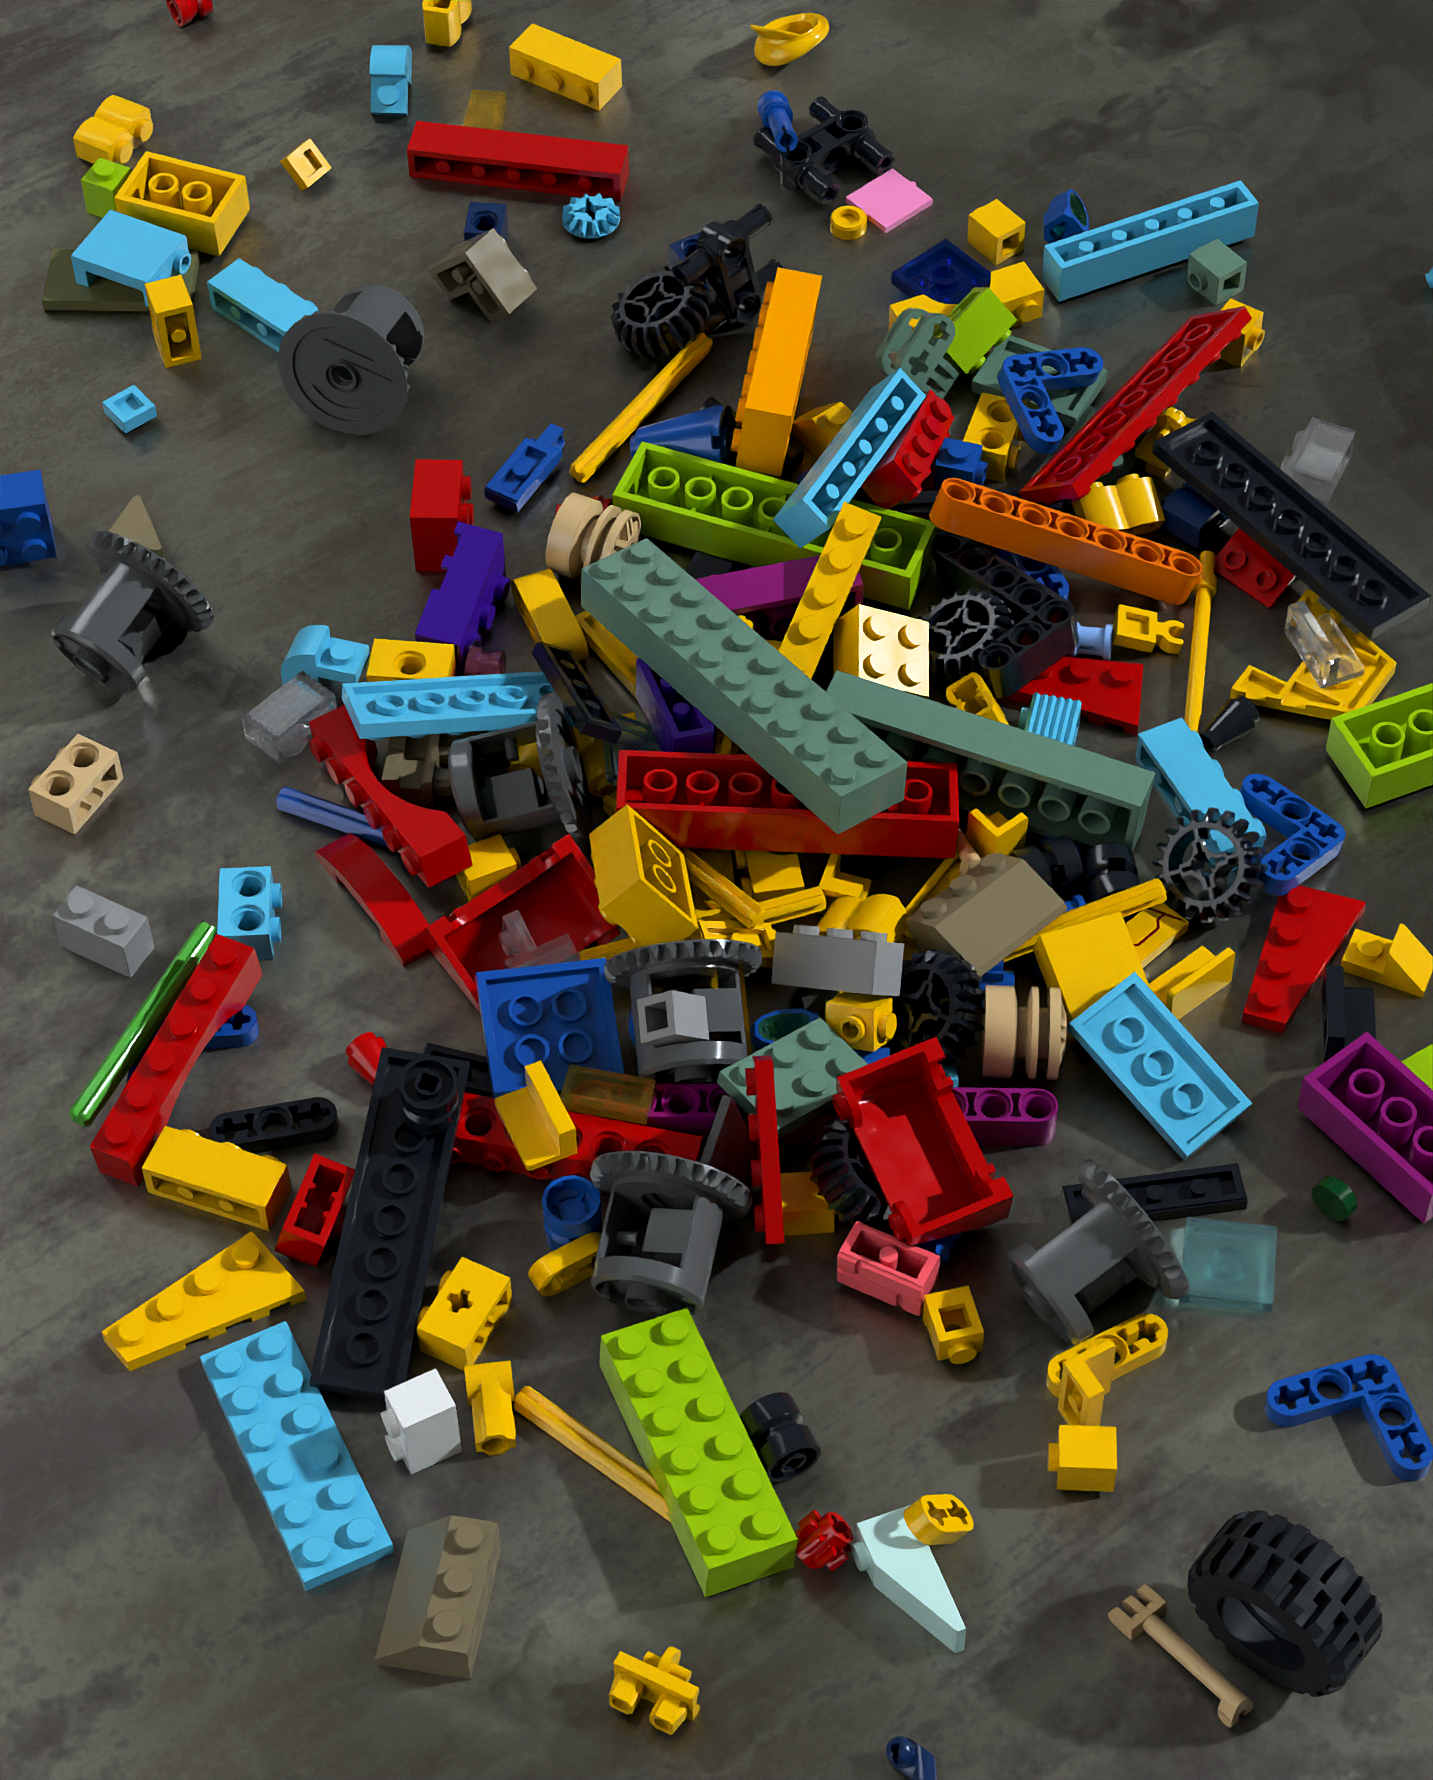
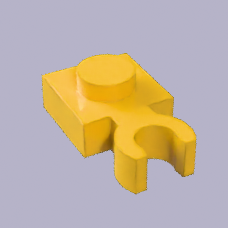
M1119 604L1114 614L1113 644L1149 653L1152 652L1155 645H1158L1167 653L1179 654L1184 640L1179 639L1184 629V624L1176 620H1169L1164 623L1157 622V612Z

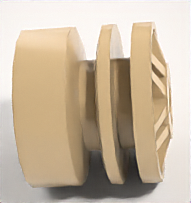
M571 493L559 507L550 529L545 552L547 569L550 568L553 573L578 579L581 576L582 568L639 542L641 534L639 513L629 510L622 512L620 507L613 505L608 506L603 511L601 501L577 493Z
M985 985L986 997L983 1003L985 1014L983 1015L982 1024L985 1030H982V1077L1011 1078L1015 1060L1025 1059L1028 1079H1035L1037 1060H1045L1046 1080H1057L1059 1066L1065 1056L1067 1017L1061 999V989L1049 987L1047 1007H1039L1038 987H1031L1027 1005L1018 1006L1014 986Z

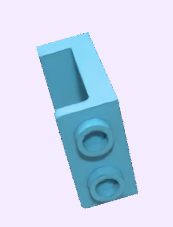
M109 210L72 253L71 260L76 283L90 287L95 279L101 276L142 291L145 306L149 307L145 283L185 274L191 264V255L185 235Z

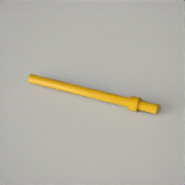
M1211 551L1200 553L1199 561L1202 564V571L1192 590L1196 599L1184 721L1191 731L1195 730L1198 734H1200L1211 600L1216 595L1217 577L1214 575L1215 554Z

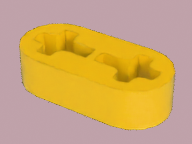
M591 1232L538 1259L529 1269L528 1277L539 1294L544 1297L553 1296L591 1277L602 1233Z
M951 1494L924 1495L907 1507L903 1513L904 1520L911 1533L926 1545L953 1544L970 1532L974 1526L973 1519L966 1506Z

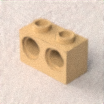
M77 734L67 746L62 747L58 751L55 760L42 774L37 775L32 781L28 791L34 815L75 835L124 779L118 752Z

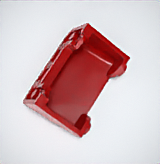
M567 834L553 843L551 848L531 859L526 865L462 907L452 911L450 916L445 917L444 915L427 926L420 936L436 959L480 1013L475 981L477 972L564 963L595 941L598 945L607 944L622 933L617 927L619 926L618 924L611 925L601 915L598 908L600 904L598 889L594 883L596 878L595 871L571 835Z
M937 1037L838 1076L836 1079L837 1093L831 1095L834 1109L840 1120L848 1119L892 1214L888 1215V1221L894 1236L898 1241L905 1239L910 1246L982 1228L1008 1218L1014 1197L1004 1176L994 1180L996 1169L993 1163L987 1164L952 1092L954 1083L950 1076L946 1077L942 1065L938 1064V1062L945 1060L946 1056Z

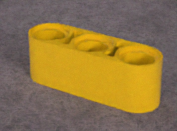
M548 568L512 579L511 589L515 603L535 645L537 642H545L571 650L578 661L587 659L588 648L584 634L552 570Z

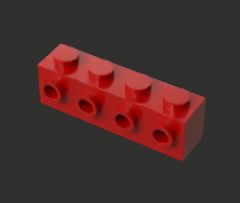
M931 389L924 393L926 395L925 399L861 485L862 489L879 507L889 509L900 501L907 504L916 498L922 491L920 486L922 481L932 471L930 466L938 458L940 446L943 444L944 439L950 436L948 430L955 417L952 415L947 402L942 398H938Z

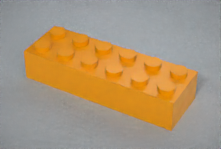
M778 267L775 281H767L758 327H756L753 346L750 351L747 366L748 374L744 376L741 397L743 398H739L735 421H737L736 427L741 429H734L730 451L738 452L735 466L737 468L780 477L782 475L813 334L822 282L821 275Z

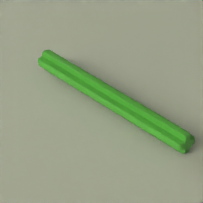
M204 921L200 922L190 934L69 1109L71 1120L75 1124L88 1127L96 1119L178 999L217 934V928L214 925H209Z

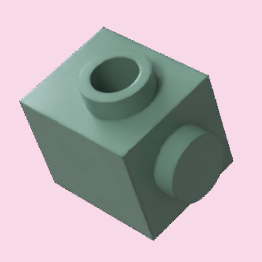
M1217 238L1204 246L1196 248L1189 254L1186 282L1195 291L1201 293L1217 306L1244 290L1247 262Z

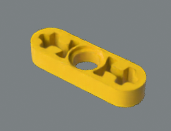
M1138 1314L1056 1355L1048 1365L1046 1379L1048 1390L1052 1395L1059 1398L1061 1379L1059 1378L1060 1371L1063 1369V1362L1108 1339H1111L1115 1344L1116 1352L1120 1356V1360L1113 1367L1112 1381L1159 1358L1166 1349L1168 1337L1166 1323L1154 1314ZM1143 1331L1146 1336L1154 1334V1342L1150 1343L1146 1338L1138 1340L1139 1332ZM1133 1345L1132 1353L1130 1354L1128 1347Z

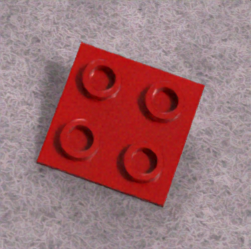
M1238 528L1215 557L1214 572L1269 609L1296 577L1240 528Z

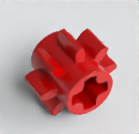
M814 1509L798 1522L800 1528L795 1531L798 1537L796 1553L806 1566L811 1569H821L826 1565L833 1572L849 1559L847 1553L851 1551L849 1543L853 1540V1533L847 1522L835 1512H829L821 1517Z

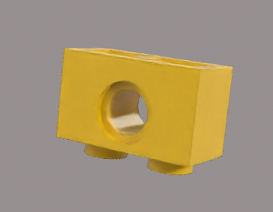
M182 275L145 283L154 339L165 368L202 359L193 304Z
M374 638L366 674L367 682L456 677L457 666L454 644Z

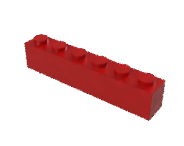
M416 121L407 147L409 177L576 197H583L584 193L594 197L600 193L603 199L613 198V201L621 202L629 176L628 145Z

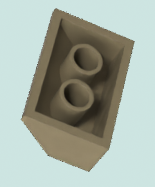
M994 852L983 857L979 864L967 874L954 879L950 886L935 898L922 903L920 909L908 917L906 922L917 952L937 949L956 953L962 957V960L974 965L973 973L982 976L1068 909L1065 902L1024 859Z
M450 1515L408 1530L375 1657V1664L471 1680L502 1550L498 1522Z

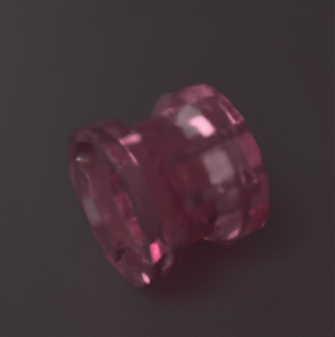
M471 646L466 659L464 676L505 674V651L494 650L492 653L484 652L481 647Z

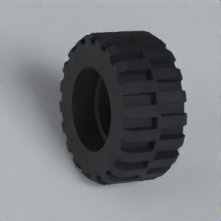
M1256 1510L1233 1515L1195 1560L1188 1572L1187 1587L1190 1601L1196 1604L1195 1612L1201 1620L1208 1624V1630L1216 1639H1220L1227 1646L1226 1649L1236 1658L1239 1656L1244 1660L1250 1669L1258 1674L1262 1673L1269 1677L1270 1681L1278 1686L1290 1687L1292 1692L1301 1695L1309 1693L1311 1697H1320L1341 1690L1380 1639L1383 1628L1380 1603L1377 1597L1370 1593V1585L1365 1578L1359 1576L1353 1570L1354 1565L1346 1557L1339 1556L1333 1550L1334 1547L1323 1538L1319 1540L1311 1534V1530L1300 1524L1294 1525L1288 1521V1518L1278 1514L1269 1516L1267 1511Z

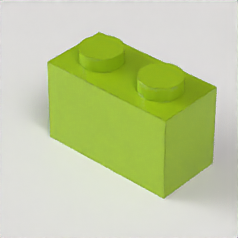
M974 287L947 315L954 323L955 336L942 358L948 361L959 374H971L983 365L986 360L984 355L992 346H999L1010 336L1011 330L1009 328L1017 319L989 287ZM939 325L934 329L932 337H941L943 332L939 330Z

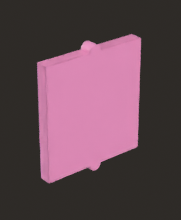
M892 168L846 196L845 202L850 206L862 209L867 216V220L887 233L931 206L933 198L919 189L915 181L910 182Z

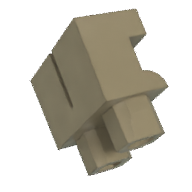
M443 733L427 734L421 738L409 736L390 737L382 775V785L390 793L408 803L420 807H435L436 796H453L449 768H442V764H448V751L452 742L464 738L443 736Z

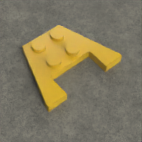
M1307 588L1290 610L1288 622L1321 638L1287 682L1248 665L1232 686L1230 698L1235 699L1238 695H1241L1250 700L1253 705L1331 720L1335 716L1372 704L1394 675L1397 662L1363 633L1355 634L1343 623L1342 615L1335 609L1327 610L1318 602L1319 596Z

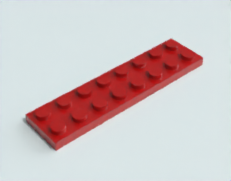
M1246 306L1191 316L1018 492L1020 497L1033 503H1043L1044 505L1065 499L1077 501L1085 497L1091 491L1090 486L1099 477L1112 470V463L1120 455L1134 447V440L1142 432L1149 430L1157 423L1156 418L1160 413L1173 406L1179 399L1178 395L1186 387L1198 381L1200 378L1199 373L1206 366L1220 358V351L1227 344L1234 342L1242 335L1241 330L1252 319Z

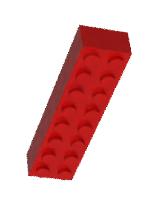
M619 750L616 812L628 804L677 848L955 859L959 829L957 763L907 761L904 800L837 834L749 755Z

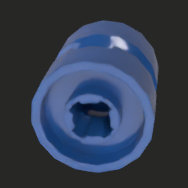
M576 1175L562 1176L552 1181L545 1188L542 1196L546 1243L551 1251L588 1233H602L600 1192L591 1181Z

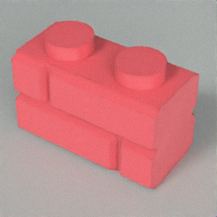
M857 1221L837 1255L838 1269L836 1281L893 1306L899 1305L902 1307V1310L920 1316L923 1312L924 1295L932 1294L939 1282L940 1256L915 1245L910 1246L906 1241H898L894 1236Z

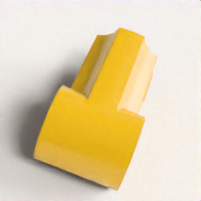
M511 1360L464 1365L468 1407H472L476 1451L484 1452L489 1456L505 1454L509 1449L516 1447L515 1420L512 1412V1402H515Z

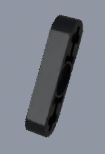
M313 1097L220 1114L210 1123L209 1135L212 1141L219 1143L230 1142L244 1151L256 1154L327 1141L336 1134L339 1122L337 1110L333 1102L323 1097ZM322 1115L323 1123L314 1124L313 1116ZM293 1118H298L299 1129L294 1128ZM271 1120H280L286 1124L285 1129L275 1135L266 1134L262 1131V1127ZM248 1126L254 1127L255 1136L250 1137ZM234 1130L235 1138L226 1140L225 1132Z

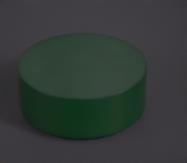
M1325 1176L1312 1188L1311 1194L1315 1204L1325 1215L1333 1220L1344 1221L1357 1208V1199L1351 1188L1336 1177Z

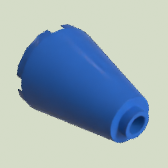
M718 404L637 429L636 435L630 439L632 458L634 457L643 441L735 467L738 452L730 451L734 429H739V427H736L735 412L730 405Z

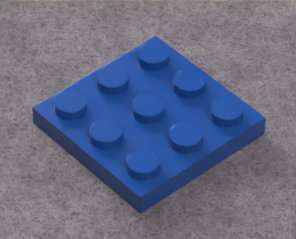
M606 958L476 973L475 981L493 1098L526 1087L524 1066L540 1060L558 1095L574 1094L580 1086L588 1083H626L611 985L606 980L604 974Z

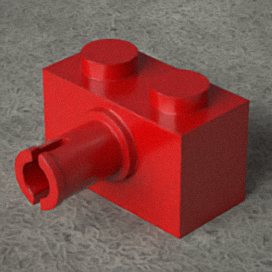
M314 1153L274 1251L317 1267L328 1239H333L335 1235L341 1237L346 1215L345 1209L347 1207L343 1203L353 1181L355 1169Z

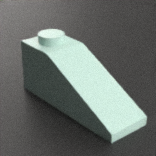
M909 1506L857 1523L856 1543L851 1544V1550L859 1571L867 1570L875 1588L954 1653L963 1651L966 1627L929 1545L920 1542L907 1527L903 1513Z

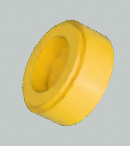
M842 206L832 212L830 216V230L835 237L842 240H855L862 237L866 232L867 216L862 209L855 206Z

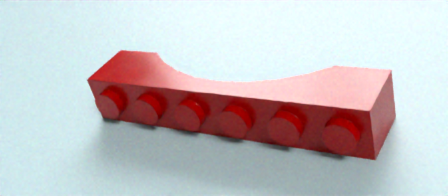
M345 705L308 722L313 737L308 743L315 759L319 763L322 761L326 763L329 774L337 785L343 783L351 803L355 807L361 805L370 826L374 830L380 828L388 848L393 853L398 851L401 854L402 861L411 876L418 875L429 888L473 866L466 835L446 812L426 809L408 803L390 793L376 779L374 775V765L378 755L376 743L373 740L359 738Z
M219 934L215 935L89 1146L99 1172L137 1187L140 1185L144 1178L142 1166L163 1128L167 1126L179 1093L196 1060L219 1028L234 1014L243 1009L263 975L254 947Z

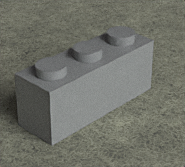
M794 925L793 933L776 932L771 984L870 995L900 996L904 944L887 942V933L861 931L860 939H853V930L827 928V936L819 935L820 927Z

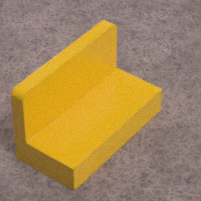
M1202 945L1149 983L1150 988L1179 1020L1231 982L1236 953L1228 947L1217 956H1214Z
M541 1060L524 1066L526 1087L495 1099V1107L528 1171L577 1154L576 1128Z
M1111 1339L1063 1362L1058 1411L1068 1425L1100 1426L1104 1395L1111 1388L1116 1346Z

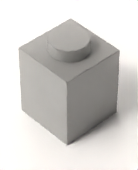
M670 990L637 999L642 1044L663 1047L679 1043L709 1040L705 996Z

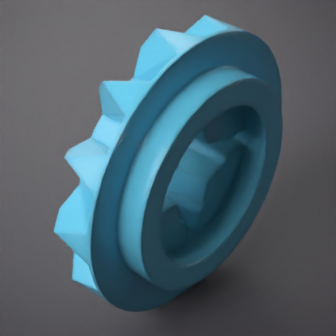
M584 193L581 199L571 197L570 204L563 206V226L569 233L577 237L593 239L606 236L613 232L620 222V210L618 206H615L613 198L603 199L600 193L594 197ZM593 211L595 220H592L591 216L586 212Z

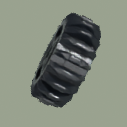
M665 266L660 272L652 269L651 273L645 277L639 275L637 282L627 283L628 290L617 294L619 301L612 305L614 312L610 316L612 326L615 329V335L631 354L638 353L641 358L651 354L656 359L661 352H665L670 356L673 349L677 347L683 349V344L688 340L696 341L695 333L705 330L704 322L710 319L709 310L712 306L707 294L708 291L699 278L691 282L688 287H684L683 284L677 281L672 270Z
M971 588L966 595L956 591L951 599L947 600L942 597L941 603L936 607L928 605L929 614L919 616L918 619L929 622V682H934L943 689L972 672L982 677L978 660L979 653L991 642H999L996 639L1016 625L1011 610L1007 609L1003 600H1000L998 596L989 594L987 590L977 593ZM985 650V653L988 654L990 666L992 668L999 667L995 657Z
M1209 807L1206 814H1204L1202 810L1194 809L1191 811V821L1184 816L1176 818L1179 831L1170 827L1164 830L1165 835L1170 841L1169 843L1158 842L1156 844V848L1164 852L1163 859L1156 858L1152 861L1154 866L1163 867V873L1156 875L1154 879L1158 878L1163 884L1167 883L1165 887L1167 899L1174 898L1171 909L1178 912L1185 909V918L1195 920L1200 916L1203 923H1211L1214 916H1216L1218 921L1225 922L1229 919V910L1235 915H1241L1244 912L1241 900L1251 904L1256 901L1255 895L1250 891L1251 887L1262 889L1265 886L1262 880L1256 879L1257 872H1266L1268 870L1267 865L1257 863V858L1265 855L1267 851L1264 847L1252 846L1260 838L1259 833L1256 831L1246 833L1249 822L1246 819H1239L1235 822L1234 812L1226 810L1220 815L1218 808ZM1217 830L1223 833L1232 842L1236 851H1220L1217 841L1212 840L1210 831ZM1192 842V856L1187 862L1182 864L1184 853ZM1207 858L1224 860L1216 863L1215 869L1210 868L1213 873L1197 870L1205 868V862H1209ZM1238 867L1236 879L1228 889V874L1232 869ZM1184 879H1199L1203 890L1208 891L1210 900L1205 901L1197 897L1188 888Z
M937 949L913 953L912 959L903 960L900 996L887 995V997H892V1013H895L897 1019L893 1039L889 1041L890 1044H894V1053L937 1037L946 1056L945 1060L938 1062V1064L949 1066L954 1065L955 1059L967 1057V1047L978 1045L975 1033L976 1031L985 1030L980 1023L981 1015L985 1014V1008L981 1005V1001L986 996L985 991L979 989L983 978L977 973H973L974 965L962 960V957L956 953Z
M839 1117L834 1118L817 1131V1134L812 1137V1144L807 1148L811 1157L807 1160L806 1164L814 1171L809 1179L818 1185L820 1190L817 1195L824 1196L828 1202V1210L834 1209L838 1212L840 1222L849 1220L853 1227L858 1221L880 1231L891 1228L888 1215L892 1214L848 1119L841 1121Z

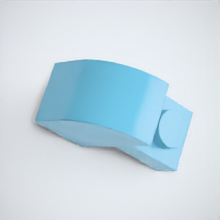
M373 45L369 69L371 76L370 113L372 115L408 116V86H411L412 49L409 45Z
M311 625L302 628L296 634L281 666L283 690L322 698L329 680L343 683H358L370 657L369 645L330 637L329 626Z

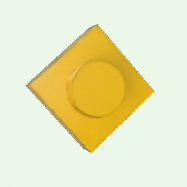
M310 138L302 142L280 161L301 191L310 187L332 168Z

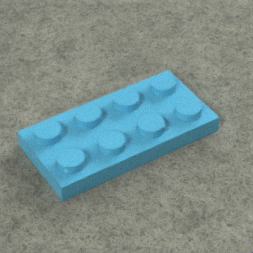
M1135 972L1071 1021L1067 1027V1030L1183 1161L1252 1105V1102Z

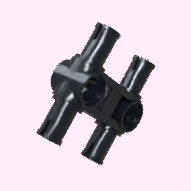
M823 96L817 97L809 107L811 111L809 115L817 119L820 124L797 136L798 144L792 151L789 150L788 146H785L786 152L780 151L776 147L769 127H763L758 130L753 138V145L771 158L772 166L780 173V182L784 187L792 190L808 189L823 204L831 203L839 193V185L832 182L826 176L858 158H864L880 173L889 170L895 161L893 158L895 154L876 141L875 132L868 127V118L864 113L857 110L840 111Z
M761 203L755 205L753 209L736 221L727 220L723 224L716 221L707 224L699 234L696 251L672 267L675 278L684 287H688L691 282L705 273L712 299V308L709 310L710 319L704 322L705 330L702 331L706 336H709L723 324L731 325L737 321L741 323L752 321L760 312L767 281L774 282L778 267L783 268L778 261L776 262L775 259H771L765 266L755 272L749 249V239L773 223L771 213L765 206L762 207Z

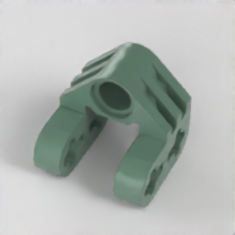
M919 308L903 310L875 354L877 369L888 377L901 368L923 393L931 389L938 398L944 399L959 375L954 367L942 358L955 336L953 321L943 314L929 313ZM911 318L917 320L919 319L917 325L912 331L911 325H909V321L911 320ZM934 324L939 325V330L943 332L940 338L932 337ZM891 351H899L895 364L891 365L892 360L888 357Z

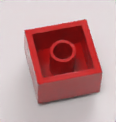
M415 459L410 526L416 571L447 572V570L441 568V564L445 555L453 557L457 536L454 534L457 523L462 522L474 525V504L467 503V500H471L472 481L471 476H464L463 460Z

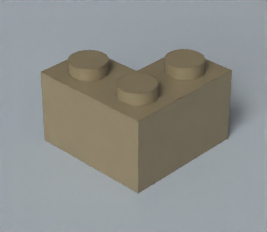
M494 228L456 245L428 269L449 300L469 292L490 322L510 314L537 290V287L530 279L528 271L519 264L509 250L506 240Z

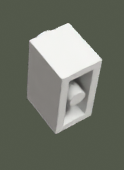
M436 1368L384 1391L387 1410L381 1412V1417L388 1432V1435H385V1440L393 1459L396 1462L403 1459L411 1475L462 1452L456 1405Z

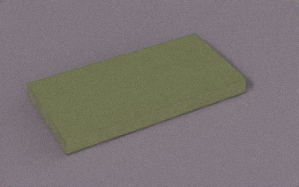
M52 249L42 298L44 310L149 311V307L145 306L143 292L101 276H98L90 287L76 283L71 255L76 249ZM189 251L191 264L187 272L182 274L192 304L200 263L198 251Z

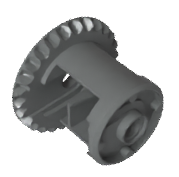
M377 284L356 286L344 294L334 310L331 309L325 313L317 310L312 315H304L285 333L278 354L279 371L283 384L297 406L311 419L328 429L353 435H369L380 432L397 420L408 400L407 394L410 385L407 383L409 372L406 369L414 362L422 350L425 336L423 323L413 305L404 296L391 288Z
M99 531L92 536L87 546L90 548L89 553L94 557L93 561L100 565V574L104 577L75 616L63 615L51 631L52 639L58 650L73 665L92 679L116 691L132 692L137 689L146 676L141 663L169 624L174 625L178 629H185L188 632H200L206 630L214 620V611L202 592L165 559L127 537L112 532Z
M552 692L543 695L539 699L537 704L538 711L536 712L538 720L456 740L449 747L448 766L453 796L463 825L468 835L476 842L498 834L504 837L561 822L564 823L566 831L569 832L573 839L579 842L590 839L589 834L593 828V816L581 753L569 716L556 693ZM536 742L543 778L552 804H547L543 780L532 768L522 769L490 777L498 816L493 818L487 812L482 788L486 787L484 778L490 776L483 755L505 750L507 761L514 762L519 760L517 747Z
M727 939L682 940L632 949L615 955L605 962L604 974L606 980L615 987H621L623 990L630 989L638 1076L642 1081L655 1084L716 1083L721 1070L748 1056L740 978L748 977L750 973H755L762 964L761 949L758 946L748 942ZM670 986L676 988L684 986L685 990L692 989L689 994L705 996L709 1040L679 1043L659 1048L654 1045L642 1044L637 999L652 996L653 987L664 989Z
M616 1151L605 1153L595 1158L592 1162L590 1177L595 1188H598L601 1194L608 1195L610 1200L590 1281L593 1289L599 1296L611 1303L651 1315L663 1316L684 1308H688L690 1314L693 1315L702 1310L721 1224L738 1221L749 1213L753 1201L751 1191L742 1182L723 1171L677 1156L645 1151ZM639 1213L649 1216L642 1252L651 1259L630 1256L632 1245L639 1246L642 1243L641 1232H635Z
M1090 1159L1085 1160L1077 1167V1173L1080 1176L1079 1181L1084 1186L1081 1194L1088 1202L1090 1210L1039 1250H1036L1024 1241L1010 1249L1006 1255L1007 1266L1021 1288V1292L1028 1304L1064 1341L1072 1345H1079L1093 1334V1327L1087 1315L1136 1277L1154 1287L1155 1290H1159L1163 1296H1167L1169 1299H1181L1190 1292V1285L1181 1264L1152 1220L1129 1192L1106 1169Z

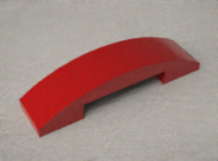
M348 833L314 852L316 859L336 884L342 882L378 926L381 940L403 967L431 952L420 936L424 929L429 926L427 920L398 878L366 843L357 836Z

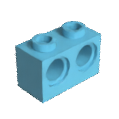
M271 866L220 868L217 934L254 947L258 960H273L274 943L281 942L280 917H275V908H282L281 883L273 882Z

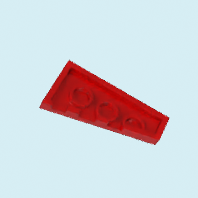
M1063 657L1016 693L1005 698L1029 704L1032 701L1033 694L1038 692L1040 695L1046 693L1049 697L1052 695L1057 698L1062 696L1065 700L1071 698L1073 701L1078 699L1082 702L1081 715L1087 716L1088 722L1103 727L1106 722L1124 727V733L1137 736L1144 664Z
M1301 885L1291 889L1285 895L1278 896L1241 1023L1284 1034L1308 998L1311 988L1317 979L1321 978L1324 974L1326 965H1329V961L1337 949H1340L1348 938L1349 931L1355 922H1358L1363 915L1366 902Z
M771 1055L752 1056L753 1068H745L746 1095L755 1096V1114H748L749 1141H757L758 1159L750 1160L752 1187H759L760 1205H753L755 1233L762 1232L766 1244H779L785 1242L773 1059Z

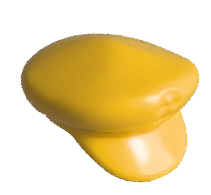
M801 13L776 19L764 27L750 25V28L759 35L754 44L755 57L760 63L767 66H780L793 62L825 39L829 32V23L820 14Z

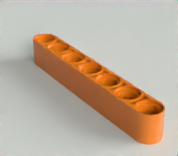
M948 478L943 481L929 513L931 522L944 531L1170 604L1180 605L1187 602L1202 571L1200 561L1187 552L958 478Z

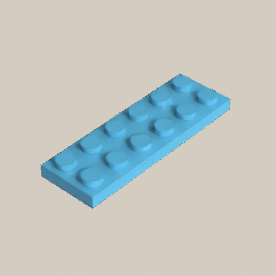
M538 671L342 684L341 698L359 738L379 741L386 737L396 736L421 738L427 734L448 733L451 735H463L471 731L486 730L492 732L538 720L536 712L538 711L537 704L539 699L543 695L555 693L544 673ZM569 716L572 727H576L571 717Z
M284 1321L200 1356L202 1367L305 1591L393 1554V1543L317 1387H310L311 1372L287 1322Z

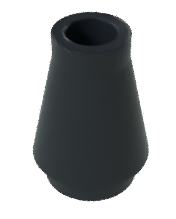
M1238 695L1235 699L1228 698L1208 726L1199 734L1203 746L1210 752L1215 753L1221 747L1254 731L1256 728L1255 724L1260 720L1259 712L1253 703L1244 696Z

